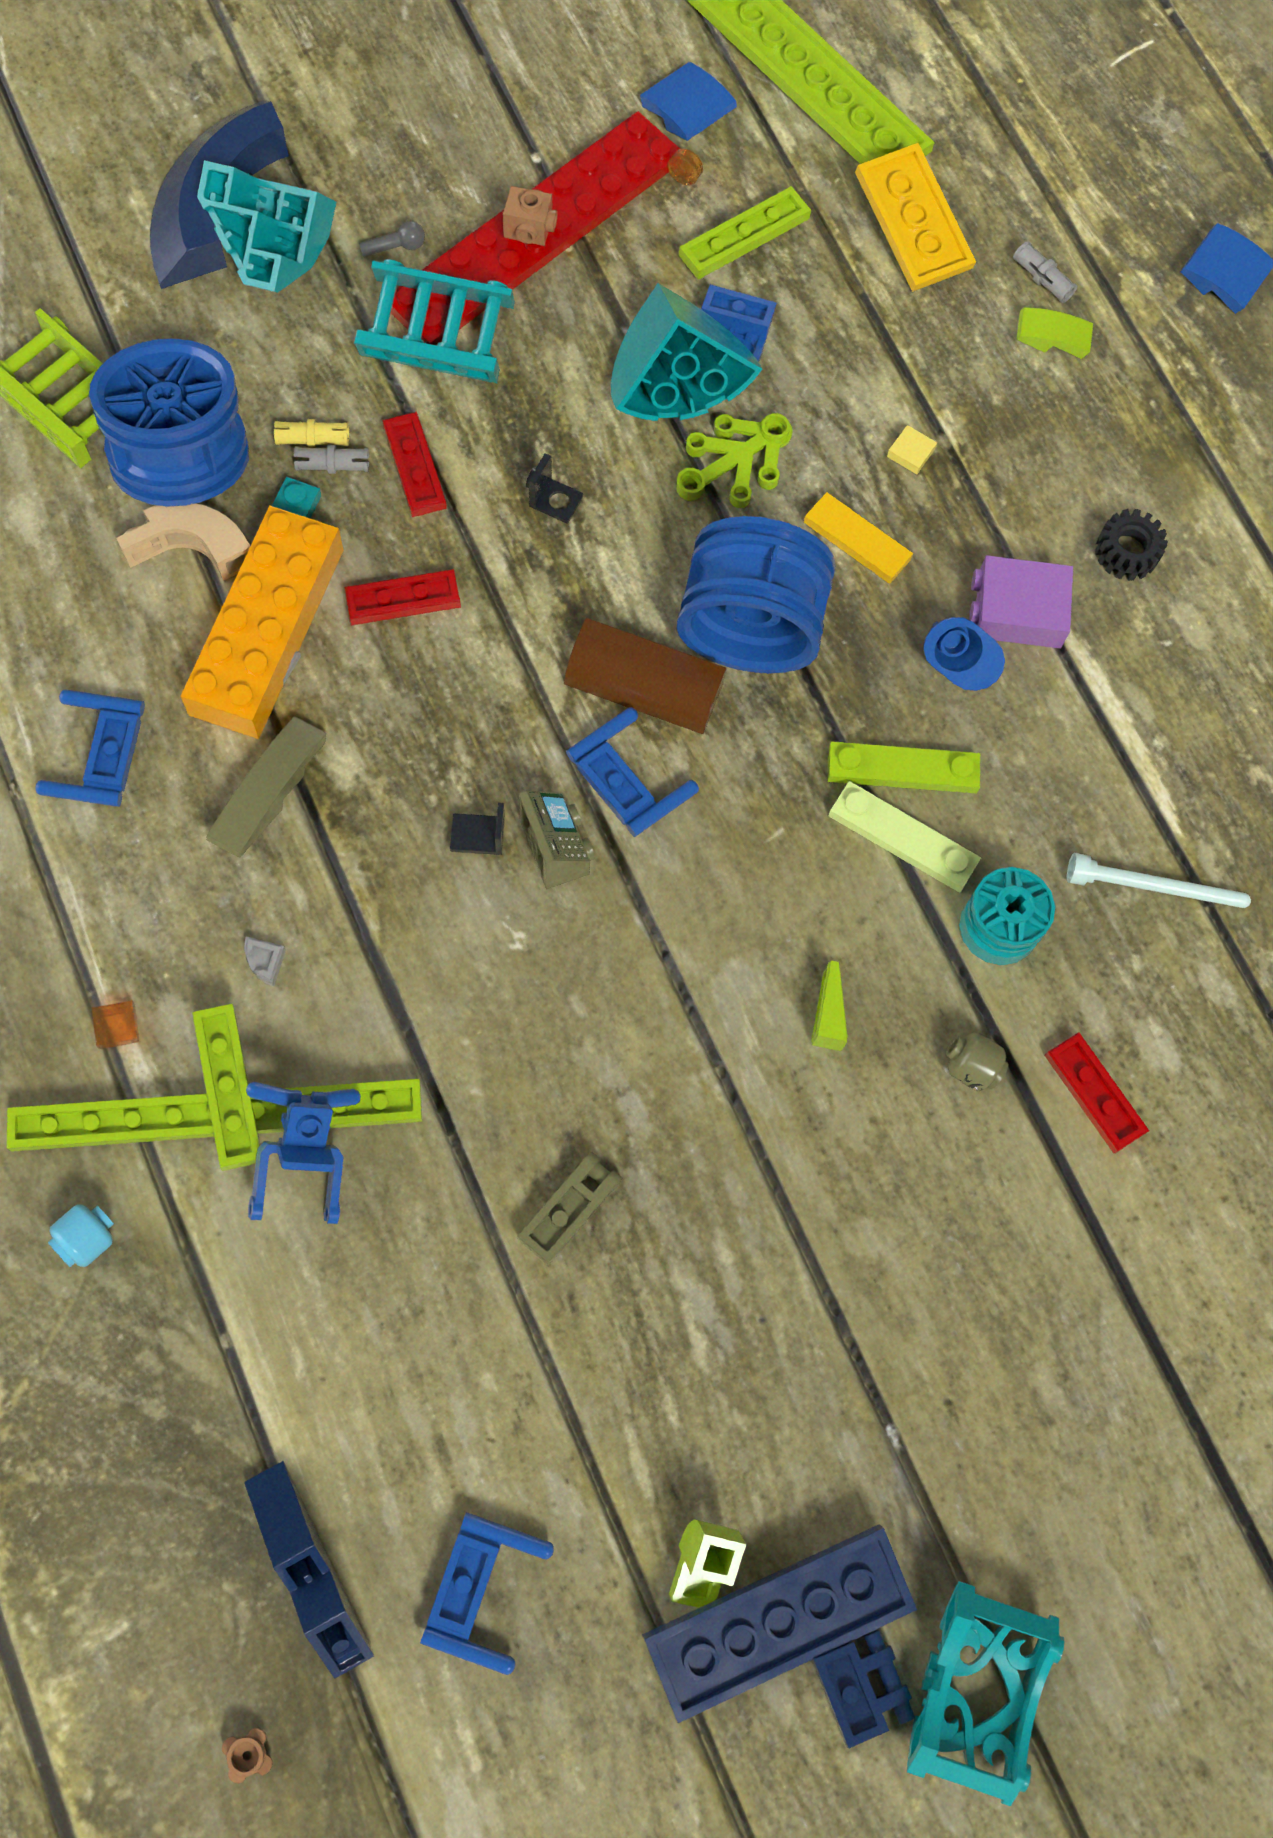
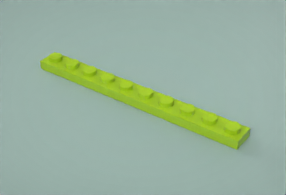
M420 1079L284 1088L299 1090L305 1096H311L312 1092H330L346 1089L358 1090L361 1095L358 1104L332 1108L330 1128L423 1122ZM207 1094L7 1108L6 1148L11 1152L214 1137ZM252 1098L258 1134L284 1132L281 1118L282 1113H287V1106Z

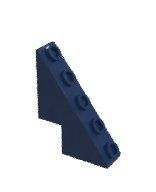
M284 1461L245 1481L244 1484L273 1568L290 1592L304 1635L334 1679L374 1657L371 1646Z

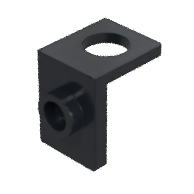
M544 453L537 467H534L528 475L526 488H529V507L568 524L583 498V493L552 479V456ZM558 493L565 494L569 497L570 504L565 509H555L549 503L550 498Z
M498 802L497 816L454 813L450 851L502 855L505 827L504 803Z

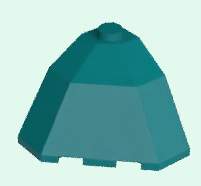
M205 160L197 194L203 209L208 211L216 226L214 230L227 253L231 254L238 267L237 273L243 284L276 293L283 290L313 267L330 236L337 203L315 191L259 179L235 167Z

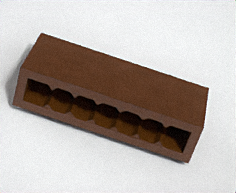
M585 618L569 658L564 685L628 708L632 707L636 711L704 734L724 684L727 668Z

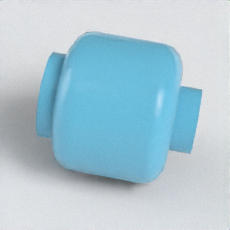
M77 1204L50 1227L52 1239L48 1244L69 1267L74 1264L86 1267L112 1245L113 1238L108 1229L114 1223L98 1206L90 1211L86 1206Z

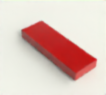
M417 412L382 420L412 518L447 509L446 500Z
M454 569L344 587L351 626L461 608Z
M1080 1032L1044 1055L1114 1154L1150 1131Z

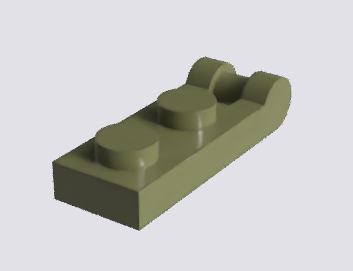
M593 1152L587 1155L517 1236V1239L548 1266L623 1180V1177L614 1170L610 1173L600 1164L601 1159ZM588 1176L600 1184L594 1192L582 1184Z

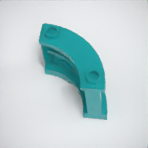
M958 1581L939 1625L940 1630H942V1642L939 1641L937 1646L939 1654L930 1652L920 1690L926 1691L928 1694L927 1698L923 1699L922 1702L924 1709L920 1716H915L913 1721L907 1773L924 1778L926 1773L1000 1798L1002 1804L1011 1806L1019 1792H1026L1030 1783L1031 1765L1027 1764L1033 1722L1047 1676L1053 1663L1057 1664L1060 1661L1065 1641L1064 1637L1059 1635V1617L1049 1615L1047 1619L975 1594V1586ZM974 1616L1001 1626L993 1634ZM1012 1629L1038 1638L1031 1654L1027 1656L1021 1655L1020 1646L1026 1642L1022 1638L1014 1639L1006 1647L1003 1646V1640ZM980 1645L984 1647L982 1652L972 1662L964 1663L961 1660L960 1652L963 1647L971 1646L974 1654H977ZM992 1658L1003 1678L1009 1701L994 1715L973 1726L971 1710L963 1696L950 1687L953 1676L961 1677L977 1673ZM1017 1669L1026 1670L1023 1682H1021ZM957 1705L959 1708L962 1730L958 1731V1719L954 1718L951 1722L945 1720L944 1711L948 1706ZM1012 1724L1009 1739H1007L1001 1732ZM980 1745L983 1758L992 1766H994L991 1757L993 1751L997 1749L1002 1750L1005 1757L1003 1777L975 1767V1746ZM963 1750L965 1764L938 1755V1752Z

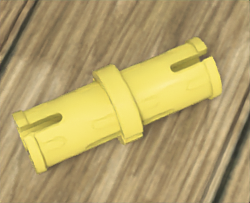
M307 419V422L275 421L274 423L276 428L274 429L276 445L300 444L308 445V448H316L317 445L349 446L348 422L320 423L316 422V419Z

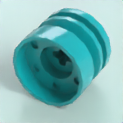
M1016 867L996 869L982 879L961 911L959 927L963 942L972 954L987 963L1007 965L1019 962L1032 952L1054 921L1056 906L1051 890L1040 877L1029 870ZM1010 907L1016 910L1012 914L1007 911Z

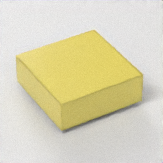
M907 425L889 449L887 457L911 472L918 474L934 452L937 442Z

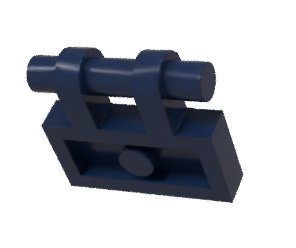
M880 1629L864 1635L870 1653L861 1658L854 1642L851 1641L812 1660L847 1748L854 1747L888 1732L889 1728L883 1716V1712L893 1708L899 1724L909 1722L915 1718L909 1703L912 1696L907 1684L902 1685L893 1663L896 1659L891 1645L886 1646ZM876 1668L886 1690L884 1694L878 1697L875 1696L867 1676V1672Z

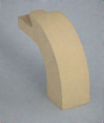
M196 503L170 507L156 505L145 509L143 512L148 523L132 527L116 538L130 568L167 550L190 548L206 555L214 564L223 581L238 574L250 548V544L244 534L232 520L215 509Z

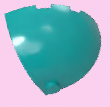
M657 283L632 321L621 343L612 372L611 397L617 410L640 419L658 421L659 418L678 417L679 420H684L709 413L707 409L721 403L725 399L731 401L744 391L763 369L749 349L723 325L691 302Z

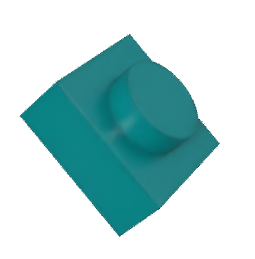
M286 477L272 506L311 519L321 498L320 488Z

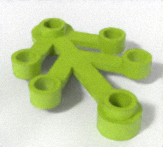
M778 413L769 414L760 422L734 419L728 414H722L715 419L714 434L718 438L706 437L700 432L691 433L686 441V452L690 456L697 458L703 456L706 452L725 455L701 471L696 468L683 469L677 476L676 491L678 495L686 501H694L703 495L706 485L737 466L735 485L730 490L729 501L736 508L747 507L752 495L749 483L753 455L765 448L764 466L759 470L757 482L762 489H774L778 485L780 472L777 468L779 450L786 446L792 438L793 430L789 420L784 415ZM722 424H726L730 428L722 429L719 426ZM775 431L779 433V435H774L769 432ZM734 433L753 436L746 442L727 440ZM693 442H699L702 444V446L693 447L691 444ZM769 474L772 475L774 479L766 480L763 476ZM691 485L694 486L696 489L690 490L686 489L685 487ZM743 493L746 495V497L740 499L737 498L735 494Z

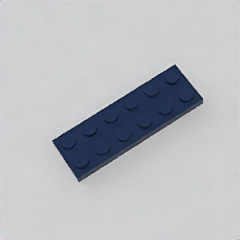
M879 1524L646 1632L642 1636L677 1723H680L912 1613L917 1608L885 1529Z

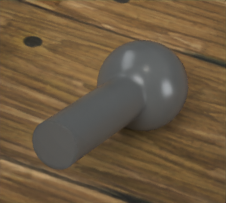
M407 221L399 227L398 232L359 243L363 257L400 246L407 250H416L423 245L425 232L417 222Z

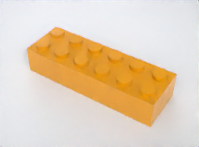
M269 505L180 696L189 716L256 739L260 738L284 685L283 679L295 652H298L344 551L339 528Z

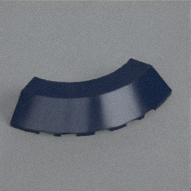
M263 100L242 108L208 128L178 157L166 175L157 195L150 226V249L153 267L161 289L227 268L221 241L214 230L216 226L208 211L203 209L197 198L204 160L235 167L253 176L271 163L288 157L284 129L271 101Z

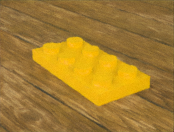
M919 143L857 166L855 174L912 292L973 269L976 260Z

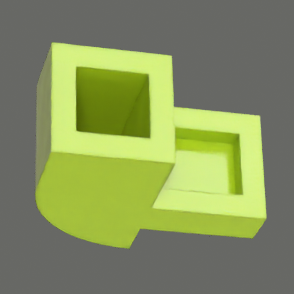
M696 1519L687 1525L679 1543L681 1556L669 1591L672 1602L700 1608L717 1600L721 1584L733 1586L746 1546L739 1530Z

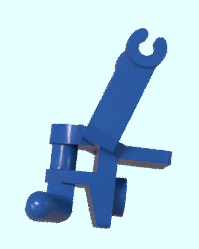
M251 1082L246 1088V1093L249 1097L287 1106V1113H282L281 1118L284 1128L283 1138H279L278 1142L264 1141L257 1149L253 1191L248 1204V1218L250 1220H262L269 1155L277 1153L283 1169L329 1172L324 1221H327V1224H338L340 1216L339 1194L344 1157L336 1146L326 1145L333 1113L332 1108L358 1104L361 1099L360 1092L356 1089H346L330 1092H312L311 1096H305L299 1090H288L259 1082Z

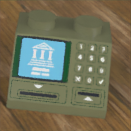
M527 790L520 792V822L545 888L549 889L590 875V861L594 860L595 857L589 839H581L577 829L578 826H581V820L575 804L568 805L564 793Z

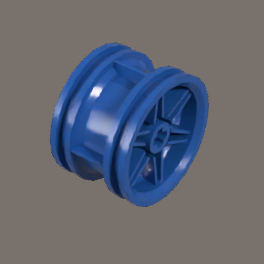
M156 339L138 343L119 351L107 359L95 372L90 383L89 397L98 427L105 435L104 450L113 480L123 492L136 500L151 505L167 507L186 506L206 501L223 493L234 485L244 473L249 461V445L246 439L244 424L241 416L237 413L239 395L236 388L235 375L230 363L221 353L207 345L191 340Z
M740 516L729 517L710 523L702 528L696 536L686 589L677 620V631L680 638L700 656L737 670L767 674L785 673L810 665L817 658L820 649V640L824 628L823 620L836 567L834 555L827 545L815 535L783 521L765 517Z

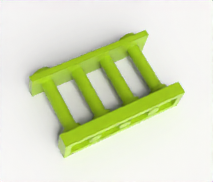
M39 308L35 311V315L42 332L5 361L0 360V396L81 469L91 461L85 445L88 444L87 439L99 429L95 415L92 414L78 427L73 425L70 428L63 422V416L89 396L90 383L95 372L103 363L70 335L68 328L58 317L54 316L51 318ZM54 343L65 353L29 383L24 381L20 384L15 379L14 373L50 344ZM76 364L89 374L88 377L53 405L48 403L45 406L39 401L38 395Z

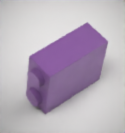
M986 555L981 568L975 569L973 572L971 590L977 591V598L971 604L969 620L977 624L996 641L1061 649L1070 633L1073 566Z

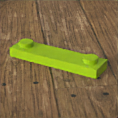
M791 186L679 247V257L699 280L809 220L811 209Z
M830 742L827 782L848 783L850 781L860 785L977 794L980 789V753Z
M233 1003L194 1011L192 1015L220 1169L226 1171L256 1164L257 1149L260 1147L252 1098L246 1093L249 1082Z

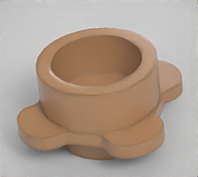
M253 1728L246 1736L240 1738L231 1736L224 1741L222 1752L227 1756V1765L230 1769L228 1777L232 1782L239 1784L245 1781L248 1776L255 1773L265 1775L271 1770L273 1760L266 1753L264 1745L266 1733L262 1729ZM245 1751H249L252 1756L250 1760H245L243 1758V1754Z

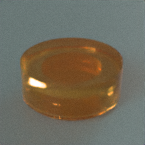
M678 149L668 161V170L677 182L683 185H693L703 173V164L700 158L691 150Z

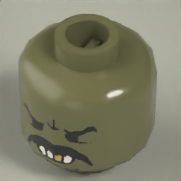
M972 1032L964 1039L960 1036L956 1037L946 1052V1056L950 1058L948 1064L949 1074L975 1091L995 1088L1003 1079L1008 1069V1063L1005 1062V1050L978 1032Z

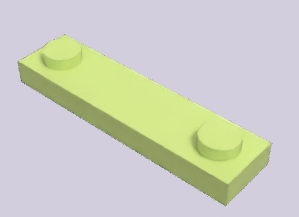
M850 781L828 815L959 893L981 857Z

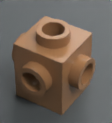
M511 186L503 212L504 238L519 240L526 244L533 243L545 246L548 232L555 231L557 222V210H552V194Z

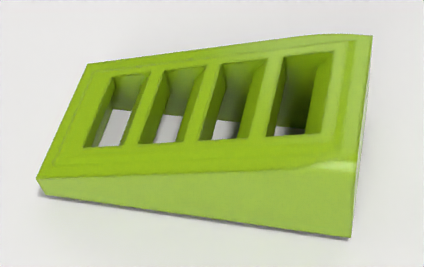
M831 960L828 962L822 976L811 1043L813 1046L842 1051L847 1044L848 1035L839 962Z

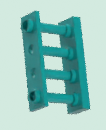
M386 259L384 262L372 261L371 268L376 281L383 283L373 328H369L368 331L357 329L354 344L361 356L497 384L500 368L497 358H494L490 351L500 306L514 309L515 300L512 289L498 281H488L485 284L407 268L395 260ZM397 285L417 289L408 333L403 336V339L389 336V333L386 332ZM431 292L452 296L442 342H439L437 346L426 344L421 339ZM466 299L486 303L477 348L472 350V353L460 351L456 347Z

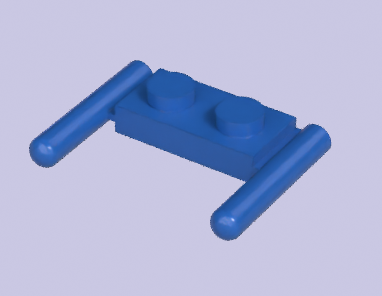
M62 690L59 695V700L62 704L100 710L83 776L84 784L80 786L39 780L35 786L36 793L42 796L120 807L122 791L125 790L141 726L140 718L144 713L145 703L141 700Z
M629 707L566 750V754L577 765L580 773L621 823L626 825L630 834L636 837L698 793L699 786L695 781L689 780L656 803L651 793L607 741L638 719L637 711Z
M466 1512L420 1644L509 1675L515 1669V1659L513 1657L468 1641L500 1546L503 1544L545 1560L553 1555L554 1546L546 1540Z

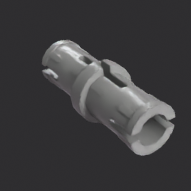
M1029 241L1024 242L1016 250L1013 260L1017 261L1033 276V282L1038 286L1042 284L1061 303H1065L1072 297L1078 286L1057 269V263L1053 259L1047 260Z
M327 445V448H300L295 446L294 457L310 458V460L294 461L296 471L327 470L328 474H336L337 470L369 472V462L354 461V458L368 459V448L337 449L336 445Z

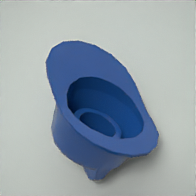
M950 617L940 622L936 621L925 637L923 650L926 660L953 684L964 690L978 691L988 688L999 679L1004 670L1005 657L1001 646L977 624L964 617Z

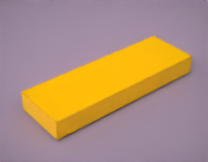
M828 492L822 496L804 518L806 525L889 584L892 583L912 559L913 553Z

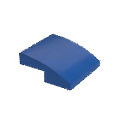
M688 62L640 95L642 107L663 117L666 130L686 141L737 107L736 100L727 89L708 72L692 62Z
M1217 223L1212 227L1180 272L1203 295L1212 290L1236 314L1245 308L1273 268V259L1263 249L1242 234Z
M710 284L701 310L729 330L749 349L757 361H760L777 303Z

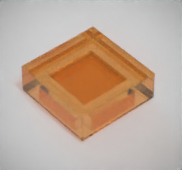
M132 1000L92 1007L95 1041L98 1049L140 1042L136 1009Z

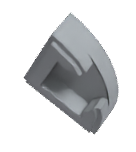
M246 936L244 951L249 967L257 978L268 985L274 986L286 952L285 947Z

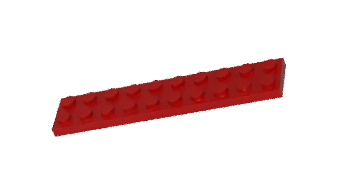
M637 111L531 189L552 194V210H557L555 231L548 232L545 246L533 243L526 244L519 240L504 238V210H502L422 269V271L485 284L488 281H498L513 290L681 164L684 160V152ZM399 286L395 291L391 314L408 329L417 289ZM431 292L421 336L424 343L437 346L439 342H442L452 296ZM466 299L459 330L484 312L486 303Z

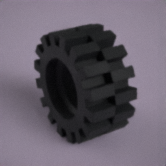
M1129 509L1122 510L1120 516L1118 513H1115L1106 522L1096 541L1098 545L1095 553L1100 555L1098 559L1100 565L1108 564L1105 569L1107 573L1110 574L1114 569L1118 572L1115 578L1122 579L1124 574H1127L1128 581H1134L1137 574L1139 579L1146 577L1148 572L1152 573L1165 553L1168 540H1164L1167 535L1166 530L1158 531L1162 523L1158 519L1154 523L1150 521L1153 516L1152 514L1147 512L1145 517H1141V510L1134 509L1132 515H1130ZM1122 536L1135 538L1142 544L1144 552L1135 554L1126 551L1120 545L1119 538Z

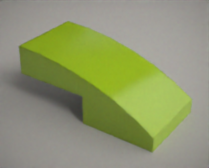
M1024 307L1020 310L1016 340L1044 353L1054 346L1082 359L1091 350L1093 323L1058 311Z

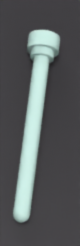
M1079 853L1072 854L1067 868V882L1084 886L1087 882L1093 883L1094 880L1239 908H1246L1251 903L1250 896L1243 892L1098 865L1097 861L1091 860V856Z

